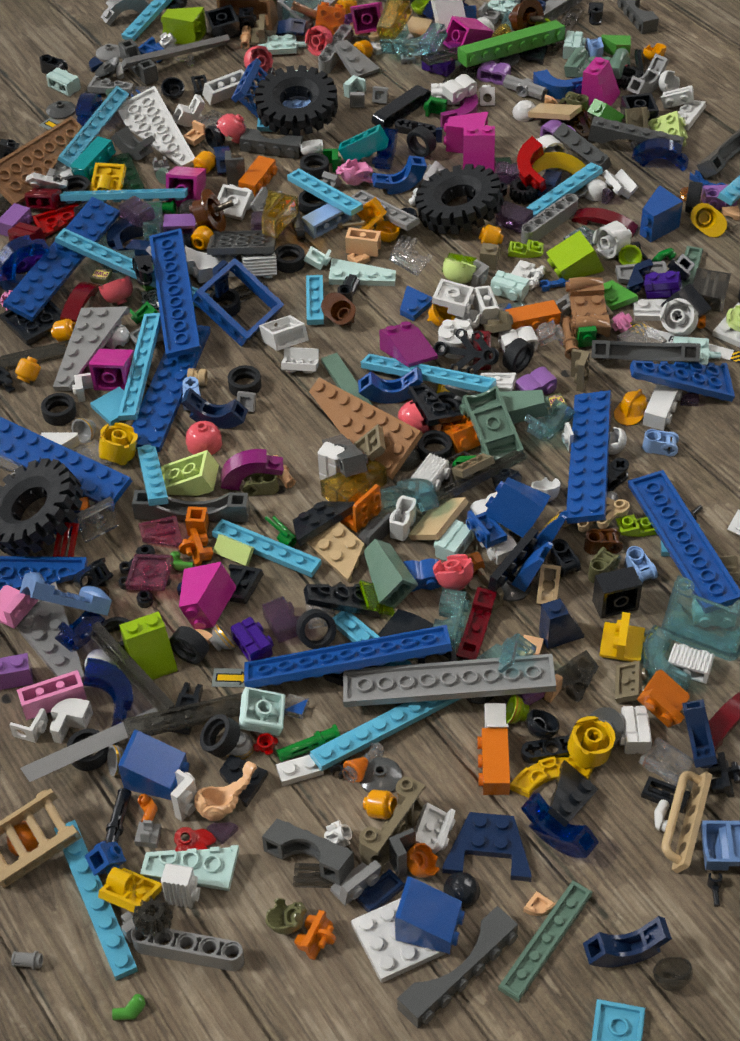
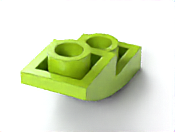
M528 240L526 244L510 241L508 256L517 258L541 257L543 255L544 243Z
M633 514L615 518L621 535L641 537L657 534L647 516L636 519Z

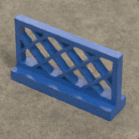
M258 58L247 66L231 98L235 103L239 100L257 118L256 103H254L253 98H255V90L258 86L255 85L254 81L258 84L261 80H265V76L268 75L260 67L261 61Z

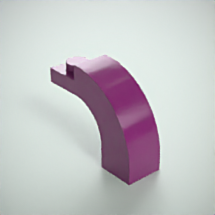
M475 93L461 100L460 108L441 112L440 126L444 128V124L448 122L451 116L478 113L477 94Z
M251 449L237 453L229 458L222 468L220 488L239 491L242 480L254 473L282 476L284 471L283 457L267 455L266 449Z

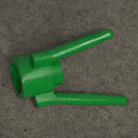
M266 516L265 520L280 532L277 540L280 543L293 547L297 541L296 535L290 532L275 516L272 517L273 520Z

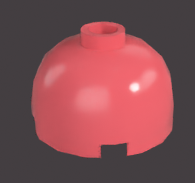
M324 26L309 28L305 34V44L307 43L309 47L307 49L316 56L320 55L326 45L333 41L331 31Z
M264 46L251 47L244 55L245 67L247 68L251 62L258 58L261 61L260 67L267 72L273 63L271 52Z
M225 114L216 122L220 131L226 137H232L231 141L237 144L240 143V136L246 131V125L243 122L244 118L239 114Z
M130 276L98 287L102 297L107 302H117V305L127 302L126 298L130 297L133 292Z
M413 400L400 408L398 411L399 420L417 428L423 434L430 431Z
M209 421L195 422L186 432L187 449L193 455L206 450L211 455L215 454L222 446V435L219 428Z
M456 554L448 556L447 561L443 563L441 560L437 561L433 566V572L436 580L443 588L460 591L472 580L474 567L472 559H468L467 555Z

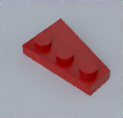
M75 203L32 216L33 222L36 227L42 228L45 237L69 225L75 217L74 207L79 204Z

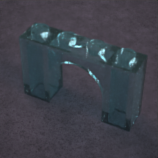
M393 21L379 42L382 53L434 57L447 38L445 24L431 23L422 36L415 39H406L409 35L407 22Z

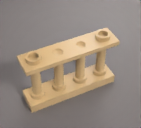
M51 788L41 791L36 795L35 799L0 821V835L3 833L7 834L19 855L18 860L10 865L7 864L0 852V886L6 888L82 838L73 824L71 826L65 825L52 803L58 796ZM42 808L46 809L58 829L57 835L51 839L45 837L33 816L34 813ZM23 820L26 821L39 843L38 847L31 852H27L13 828Z

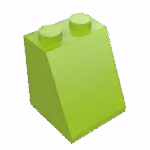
M204 7L167 9L161 16L163 33H172L177 40L175 44L184 45L201 41L207 33Z
M580 230L546 252L549 257L547 262L551 268H556L554 271L558 278L562 277L567 281L569 278L585 277L604 271L594 248Z
M159 611L119 625L126 656L139 685L178 671L167 630Z

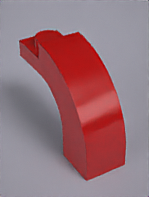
M532 136L521 146L518 152V172L521 181L526 187L531 184L533 188L543 192L546 189L545 179L532 167L544 155L543 145Z

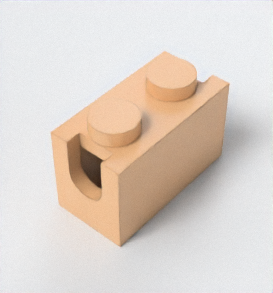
M349 227L345 237L346 253H355V255L367 254L370 257H378V249H381V231Z

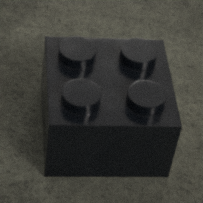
M232 5L205 12L207 26L213 38L223 35H229V38L241 35L239 20Z
M652 93L622 96L620 112L624 116L625 109L647 107L650 113L648 122L658 117L659 109Z
M634 567L621 568L595 575L592 601L601 619L622 614V612L627 613L639 610L642 582Z

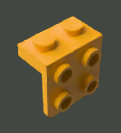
M376 197L363 204V210L357 213L361 220L366 221V225L360 229L373 230L375 224L377 225L384 220L383 216L387 211Z

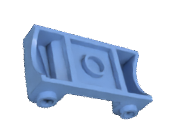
M29 572L24 575L19 592L30 595L34 599L108 616L112 602L102 589L94 586L82 587L79 595L57 590L55 586L45 583L44 577L38 572Z
M702 821L700 832L705 870H728L729 866H740V821Z

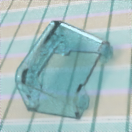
M678 575L662 622V634L667 638L698 650H706L710 654H714L716 657L724 660H736L740 656V600L736 601L732 608L694 595V583L688 578Z

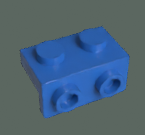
M472 510L467 511L466 525L468 529L474 532L477 540L480 543L482 542L486 548L507 541V534L494 519L484 514L485 512L475 515Z

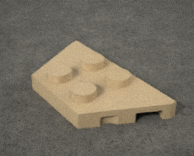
M340 522L305 543L348 583L351 582V575L354 569L358 567L359 559L366 549L365 544Z

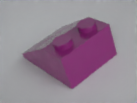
M405 321L399 325L387 326L385 329L379 330L380 350L407 367L438 359L437 353L422 332L411 322Z

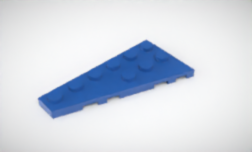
M632 360L630 364L631 377L637 380H645L670 388L718 398L723 401L732 402L735 398L727 363H722L721 365L709 362L707 365H702L699 362H675L674 364H668L667 361H661L660 364H654L652 361Z
M0 556V590L5 585L20 590L23 577L29 572L40 573L44 577L45 583L52 584L55 581L56 584L71 581L77 572L87 567V557Z

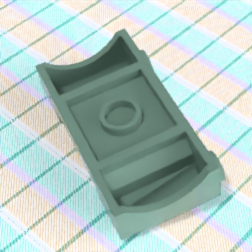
M576 48L564 66L565 77H583V71L596 56L589 57L588 51L585 48ZM624 48L617 49L612 58H603L610 61L615 79H621L625 65H630L629 52Z
M494 386L477 395H464L462 405L459 407L461 414L471 419L482 446L479 455L484 453L493 456L494 464L521 456L524 449L498 386Z

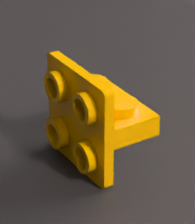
M622 612L621 620H617V623L605 622L599 656L630 662H641L645 628L630 626V613Z

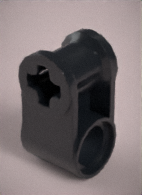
M589 2L588 15L591 25H600L602 23L603 2Z
M44 54L39 58L41 72L44 74L53 72L57 67L62 70L68 69V64L63 59Z
M133 256L132 265L137 282L143 286L150 285L153 272L151 256Z
M616 458L608 464L607 492L615 490L616 487L628 479L627 469L629 468V462L626 459Z
M555 539L552 542L553 546L551 547L549 558L554 565L561 566L560 576L565 577L567 573L581 571L580 560L568 543L563 539Z
M100 558L77 572L73 577V582L80 589L84 586L96 587L111 579L114 575L107 568L105 558ZM84 576H87L88 582L83 586L82 579Z

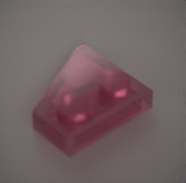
M176 515L138 523L142 542L172 547H179L182 543Z

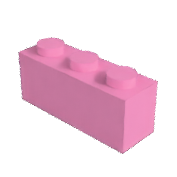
M78 670L17 689L26 720L35 718L41 708L46 710V714L50 713L57 703L65 699L78 698L87 700Z

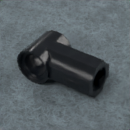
M353 274L346 276L343 284L338 287L337 293L344 295L353 303V296L360 284V279Z

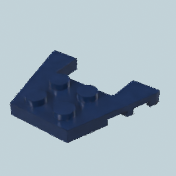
M469 812L443 864L442 873L454 874L463 872L465 855L508 858L512 860L510 880L531 882L532 874L514 816Z

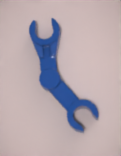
M695 170V175L690 172L689 179L694 182L703 183L702 188L704 185H726L725 183L714 184L704 180L698 170Z
M563 278L555 281L541 280L540 287H542V292H547L550 288L565 286V282L568 281Z

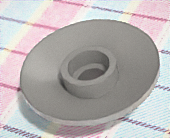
M106 44L96 50V57L102 61H107L114 57L121 58L119 45Z

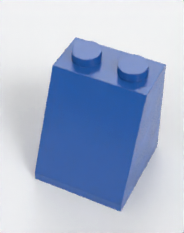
M661 185L658 186L643 207L640 235L649 242H653L679 228L683 201Z
M508 477L505 482L500 481L495 489L498 493L495 498L492 496L489 498L485 505L488 509L484 514L523 538L534 525L551 496Z
M134 730L118 767L124 788L172 800L170 794L178 786L175 772L178 769L184 773L188 772L189 762H187L185 752L145 733Z
M407 876L395 916V940L450 954L452 946H457L460 932H457L458 925H463L465 911H462V901L413 877Z

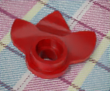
M182 827L174 835L175 851H187V849L193 848L197 850L207 849V846L216 842V838L206 829L193 830L189 827ZM187 834L190 838L187 841H183L181 836Z

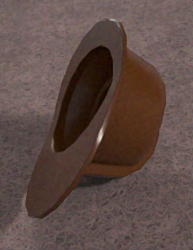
M337 292L330 293L324 297L321 302V310L327 318L337 325L354 324L356 308L349 299Z

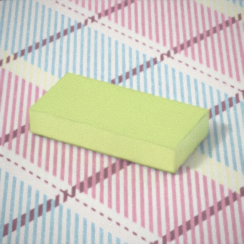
M218 534L213 553L244 566H249L254 547L223 534Z

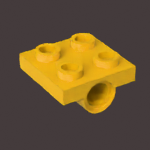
M95 163L90 191L122 190L126 165Z
M114 867L107 876L106 884L99 889L98 898L139 914L162 891V884L124 867L122 869Z

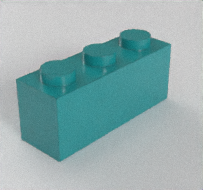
M379 124L341 142L338 151L345 162L348 159L351 161L357 159L359 162L364 157L368 158L377 151L385 150L389 139Z
M97 136L70 165L73 174L87 177L90 181L93 176L95 163H106L116 153L112 141Z

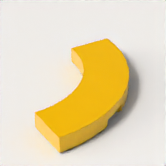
M547 152L533 164L532 168L537 173L549 168H559L573 175L586 165L570 154Z
M555 756L539 760L538 763L529 768H524L511 782L510 790L530 798L531 794L539 786L558 778L560 774L559 769L564 760L587 779H589L595 767H579L571 756L555 758Z

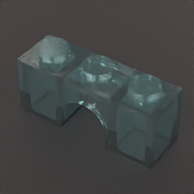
M443 588L439 602V616L448 617L449 619H435L433 627L447 625L451 646L455 650L457 643L460 644L462 638L460 628L465 626L466 616H464V612H468L470 600H466V591Z

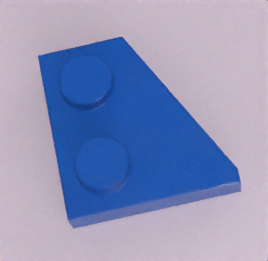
M151 37L138 47L140 54L164 49L159 42H155L154 37Z
M407 286L400 308V315L415 321L432 305V297Z

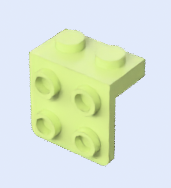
M678 111L654 118L648 122L651 130L685 137L683 146L687 145L686 139H688V136L684 129L686 122Z

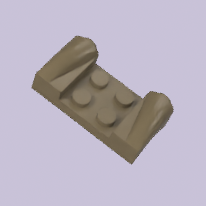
M408 776L401 778L397 782L396 793L399 797V804L396 806L391 820H387L381 830L370 826L365 828L359 836V853L362 863L368 866L376 860L381 865L380 873L389 862V838L413 828L424 806L419 796L426 788V785Z

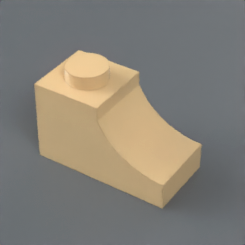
M542 564L539 568L536 604H544L557 599L561 566Z

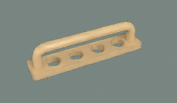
M684 771L678 779L661 847L665 857L673 862L671 870L676 873L687 869L691 863L712 779V774L707 771L701 775L692 771ZM688 780H691L694 783L675 853L671 849V842Z

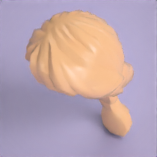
M250 761L246 762L242 769L243 777L228 786H209L198 790L194 796V805L199 814L209 821H220L227 814L232 813L238 804L239 795L250 784L251 776L255 769H257L256 764Z

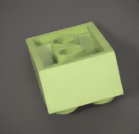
M208 450L161 466L167 495L200 496L214 491L219 464Z

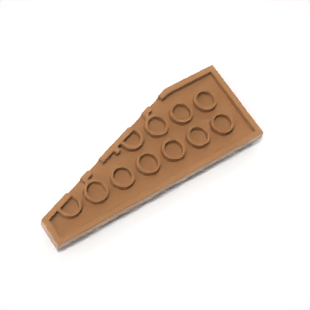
M70 116L0 159V194L12 205L25 201V193L34 188L25 182L26 177L33 172L47 175L49 168L54 169L59 162L57 160L58 156L80 131L82 126Z
M321 378L317 379L309 391L340 433L347 439H350L353 444L377 424L383 428L386 451L373 461L368 459L367 466L392 480L423 436V433L417 428Z

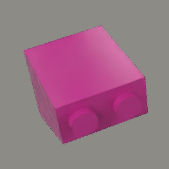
M382 2L350 7L355 35L384 30Z
M452 16L442 43L458 54V47L489 39L494 31L477 19Z
M595 57L583 71L581 95L589 97L590 106L595 98L612 106L620 96L610 61L601 57Z
M488 112L449 117L448 122L444 124L446 152L463 153V127L488 125Z
M464 126L463 169L466 164H473L474 169L477 165L485 166V170L487 168L494 170L495 126Z
M175 166L166 173V189L188 188V195L184 200L169 198L166 202L175 200L177 206L189 207L194 200L201 199V192L206 185V168Z
M99 349L89 362L94 390L112 391L119 386L125 390L134 350Z
M221 562L187 568L183 571L179 608L194 629L203 630L214 627L236 590L235 583Z

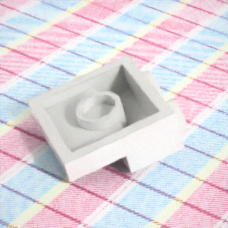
M223 184L217 198L220 204L231 199L233 200L234 206L223 210L225 217L243 220L246 210H250V204L255 196L249 188H239L232 184Z
M441 278L433 295L432 303L448 307L447 313L464 318L465 314H469L475 299L473 294L474 287Z

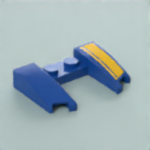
M562 511L542 527L537 535L538 543L518 570L511 585L524 592L526 591L553 546L552 541L565 522L568 511Z

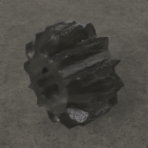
M150 896L148 902L141 899L140 906H135L132 920L138 933L142 932L144 937L152 934L155 939L156 933L164 935L165 929L171 928L173 913L168 902L163 903L161 897L154 901Z

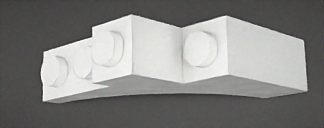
M185 246L189 274L196 277L199 283L207 282L213 277L212 268L219 262L225 260L229 263L234 259V257H230L228 254L212 257L207 255V253ZM229 271L228 278L234 277L235 275Z

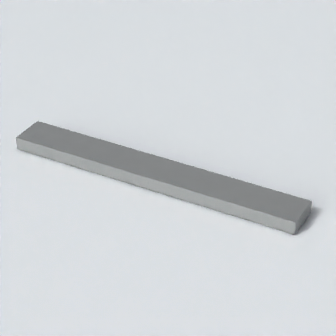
M223 35L128 57L122 61L121 66L124 69L137 66L138 62L151 59L154 62L227 44L230 38L229 35Z

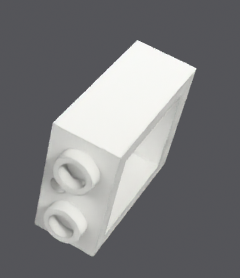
M291 315L259 325L262 341L276 351L309 340L305 324Z

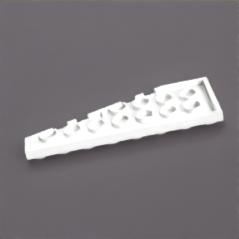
M155 86L126 100L121 105L118 112L124 124L128 126L131 132L142 140L152 135L155 139L151 144L153 148L178 166L191 167L193 165L195 157Z

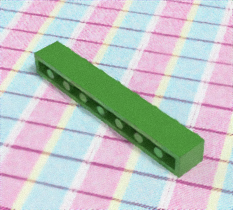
M554 20L458 47V61L467 68L565 40V26Z

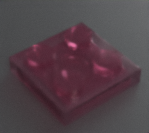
M135 554L125 583L126 589L165 591L174 561L173 556Z

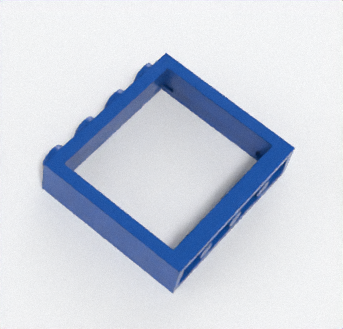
M236 258L199 288L192 298V301L241 347L260 330L259 325L273 319L284 306L281 300ZM229 271L237 276L271 309L248 331L206 293Z

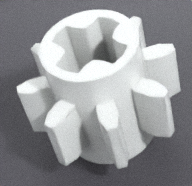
M164 32L160 35L161 40L159 43L164 49L176 47L174 43L177 40L172 33L167 34Z
M338 820L326 826L327 831L324 834V838L342 847L351 844L349 840L352 838V831L347 824L341 825V821Z

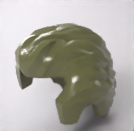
M276 898L274 900L275 906L266 913L265 922L267 926L276 933L285 935L301 929L307 912L304 903L294 902L287 906L285 899Z

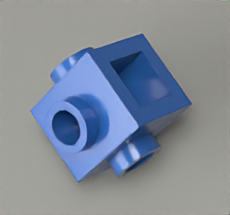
M102 841L85 855L94 876L108 875L112 868H119V866L126 862L123 851L117 841L109 843Z

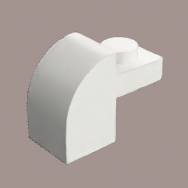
M195 94L189 106L178 104L173 114L176 123L190 127L194 120L201 122L204 118L201 114L205 106L204 100L200 95Z
M69 698L60 701L52 708L53 721L50 725V733L54 742L62 744L69 727L87 728L93 715L90 701Z

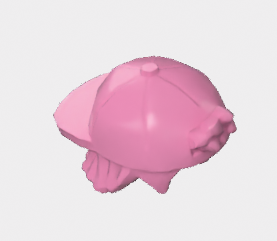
M348 159L345 164H342L336 170V174H340L341 178L348 185L357 186L363 181L372 183L370 174L373 172V168L366 162Z

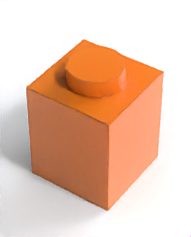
M188 507L185 519L188 536H191V528H196L198 534H207L209 527L207 507Z

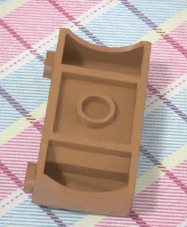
M569 278L568 282H565V290L569 295L572 315L571 329H574L575 337L577 338L578 327L596 326L598 334L610 337L611 325L609 315H607L603 278Z

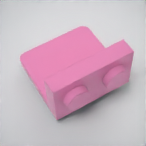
M5 585L0 590V623L15 629L38 602V599L19 593L20 590Z

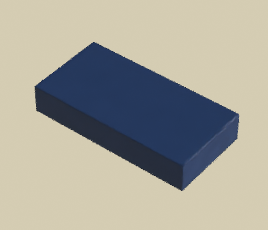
M389 869L380 876L376 884L365 888L356 901L369 913L382 907L404 889L405 883Z

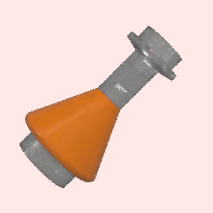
M371 743L369 745L370 751L363 757L343 763L344 769L342 774L347 781L351 783L363 781L369 762L375 757L381 758L383 756L384 748L380 743Z

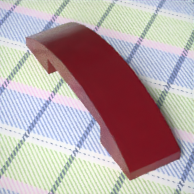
M602 208L578 209L572 218V222L587 225L589 221L603 225L618 221L631 231L632 237L638 229V225L626 216Z
M85 281L80 282L69 295L62 310L60 320L70 319L76 323L81 308L85 306L91 296L95 297L100 285Z
M477 587L456 657L468 660H476L478 658L494 606L496 591L493 592Z
M740 692L729 699L709 720L715 751L723 744V739L740 722Z

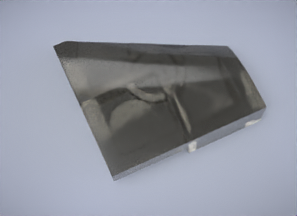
M585 650L572 658L569 663L555 670V674L563 677L562 690L578 703L582 700L599 666L588 651Z

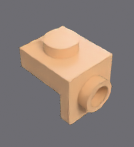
M194 120L192 121L193 129L183 135L187 143L196 146L205 139V125Z

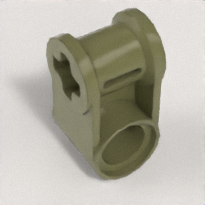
M567 92L565 98H562L559 104L582 105V108H585L587 112L589 109V97L574 92Z
M254 473L243 479L245 482L243 493H248V496L274 495L279 491L277 475Z
M602 547L590 561L589 581L594 583L595 575L614 571L620 563L621 556L618 554L614 555L608 552L605 547Z

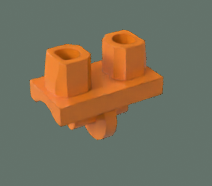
M191 528V536L188 539L182 540L179 550L182 554L192 556L196 567L201 566L203 560H211L213 550L212 547H203L208 544L207 534H198L196 528Z
M319 910L317 915L307 916L304 926L309 931L307 934H298L294 940L297 948L305 951L309 959L315 960L321 948L324 949L326 944H334L336 936L332 933L334 930L333 923L326 917L327 913L323 910Z

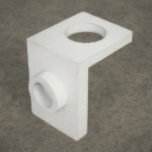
M482 85L479 88L480 106H494L495 87ZM485 94H490L492 96V100L490 102H485L483 100V96Z
M566 422L564 433H562V441L566 445L568 452H571L574 434L569 422Z
M505 703L484 704L485 728L509 727L506 724Z
M43 708L39 710L30 728L11 722L9 726L13 737L36 743L41 733L43 734L47 727L48 717L46 710ZM16 729L23 731L26 735L19 733Z

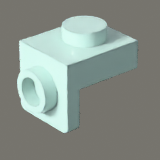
M353 75L343 85L344 96L350 98V92H366V80Z
M311 246L304 261L321 270L323 265H328L331 259L329 256L331 250L328 249L327 253L324 254Z

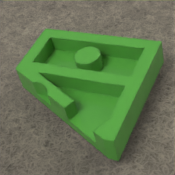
M611 280L603 283L605 303L611 311L638 301L637 294Z

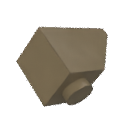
M482 243L479 261L488 265L489 270L496 271L501 252L500 245Z

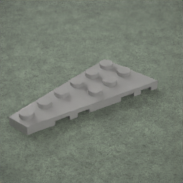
M128 306L81 308L53 385L55 391H72V385H75L74 375L82 374L86 366L89 367V362L97 351L103 349L112 337V331L115 327L120 326L123 316L129 314Z
M55 581L54 583L50 584V585L55 586V589L58 590L56 581ZM38 599V602L17 625L16 629L56 677L78 670L81 680L84 682V673L63 605Z

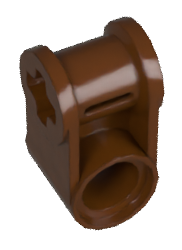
M616 528L588 530L584 542L585 552L590 555H596L602 547H605L612 554L619 553L623 549V544L619 540V530Z

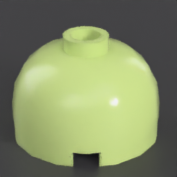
M445 257L443 274L450 281L466 284L472 280V275L477 267L463 261L460 262L456 261V259Z

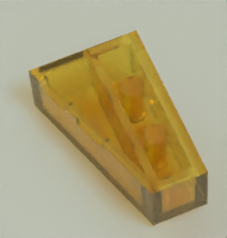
M410 0L386 1L377 24V32L380 39L395 40L413 15Z
M268 190L266 205L262 213V234L269 235L270 237H278L298 214V197Z
M368 460L366 472L345 477L340 472L320 480L321 496L328 501L356 502L375 484L382 488L387 483V468L376 460Z

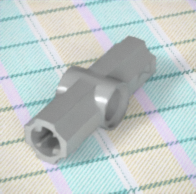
M507 74L503 81L504 88L516 91L520 97L527 95L543 101L545 95H547L548 89L534 84L529 78L522 80Z

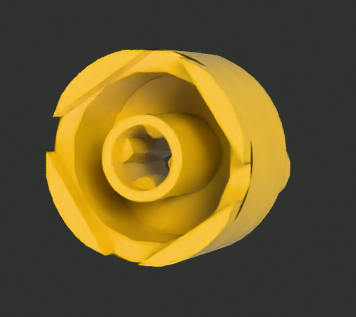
M124 423L103 426L100 432L99 457L119 465H126L128 461L134 458L138 435L137 433L135 434L134 428Z
M586 716L579 719L571 731L567 745L568 752L579 767L585 768L598 767L607 762L616 738L614 729L608 722L605 721L604 723L595 716Z

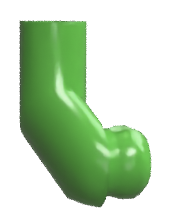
M178 551L170 553L171 558H169V561L176 570L184 571V569L194 567V562L183 561Z
M135 994L125 1008H113V1021L137 1018L145 1007L144 996Z

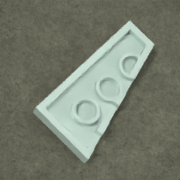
M335 258L331 259L329 284L342 285L346 276L353 274L360 279L359 285L395 286L396 270Z
M232 845L227 848L210 847V849L202 850L193 848L187 849V851L146 852L140 875L161 880L166 863L192 867L195 876L198 877L197 886L230 891L240 848L239 845Z

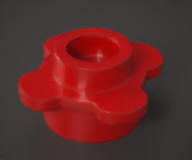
M268 733L260 734L253 748L256 752L261 751L266 755L273 754L274 746L278 744V739Z

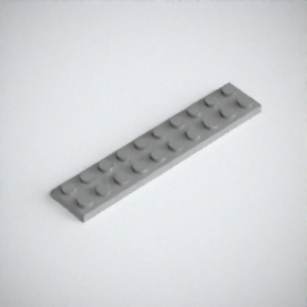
M553 654L372 667L343 672L344 707L556 691Z

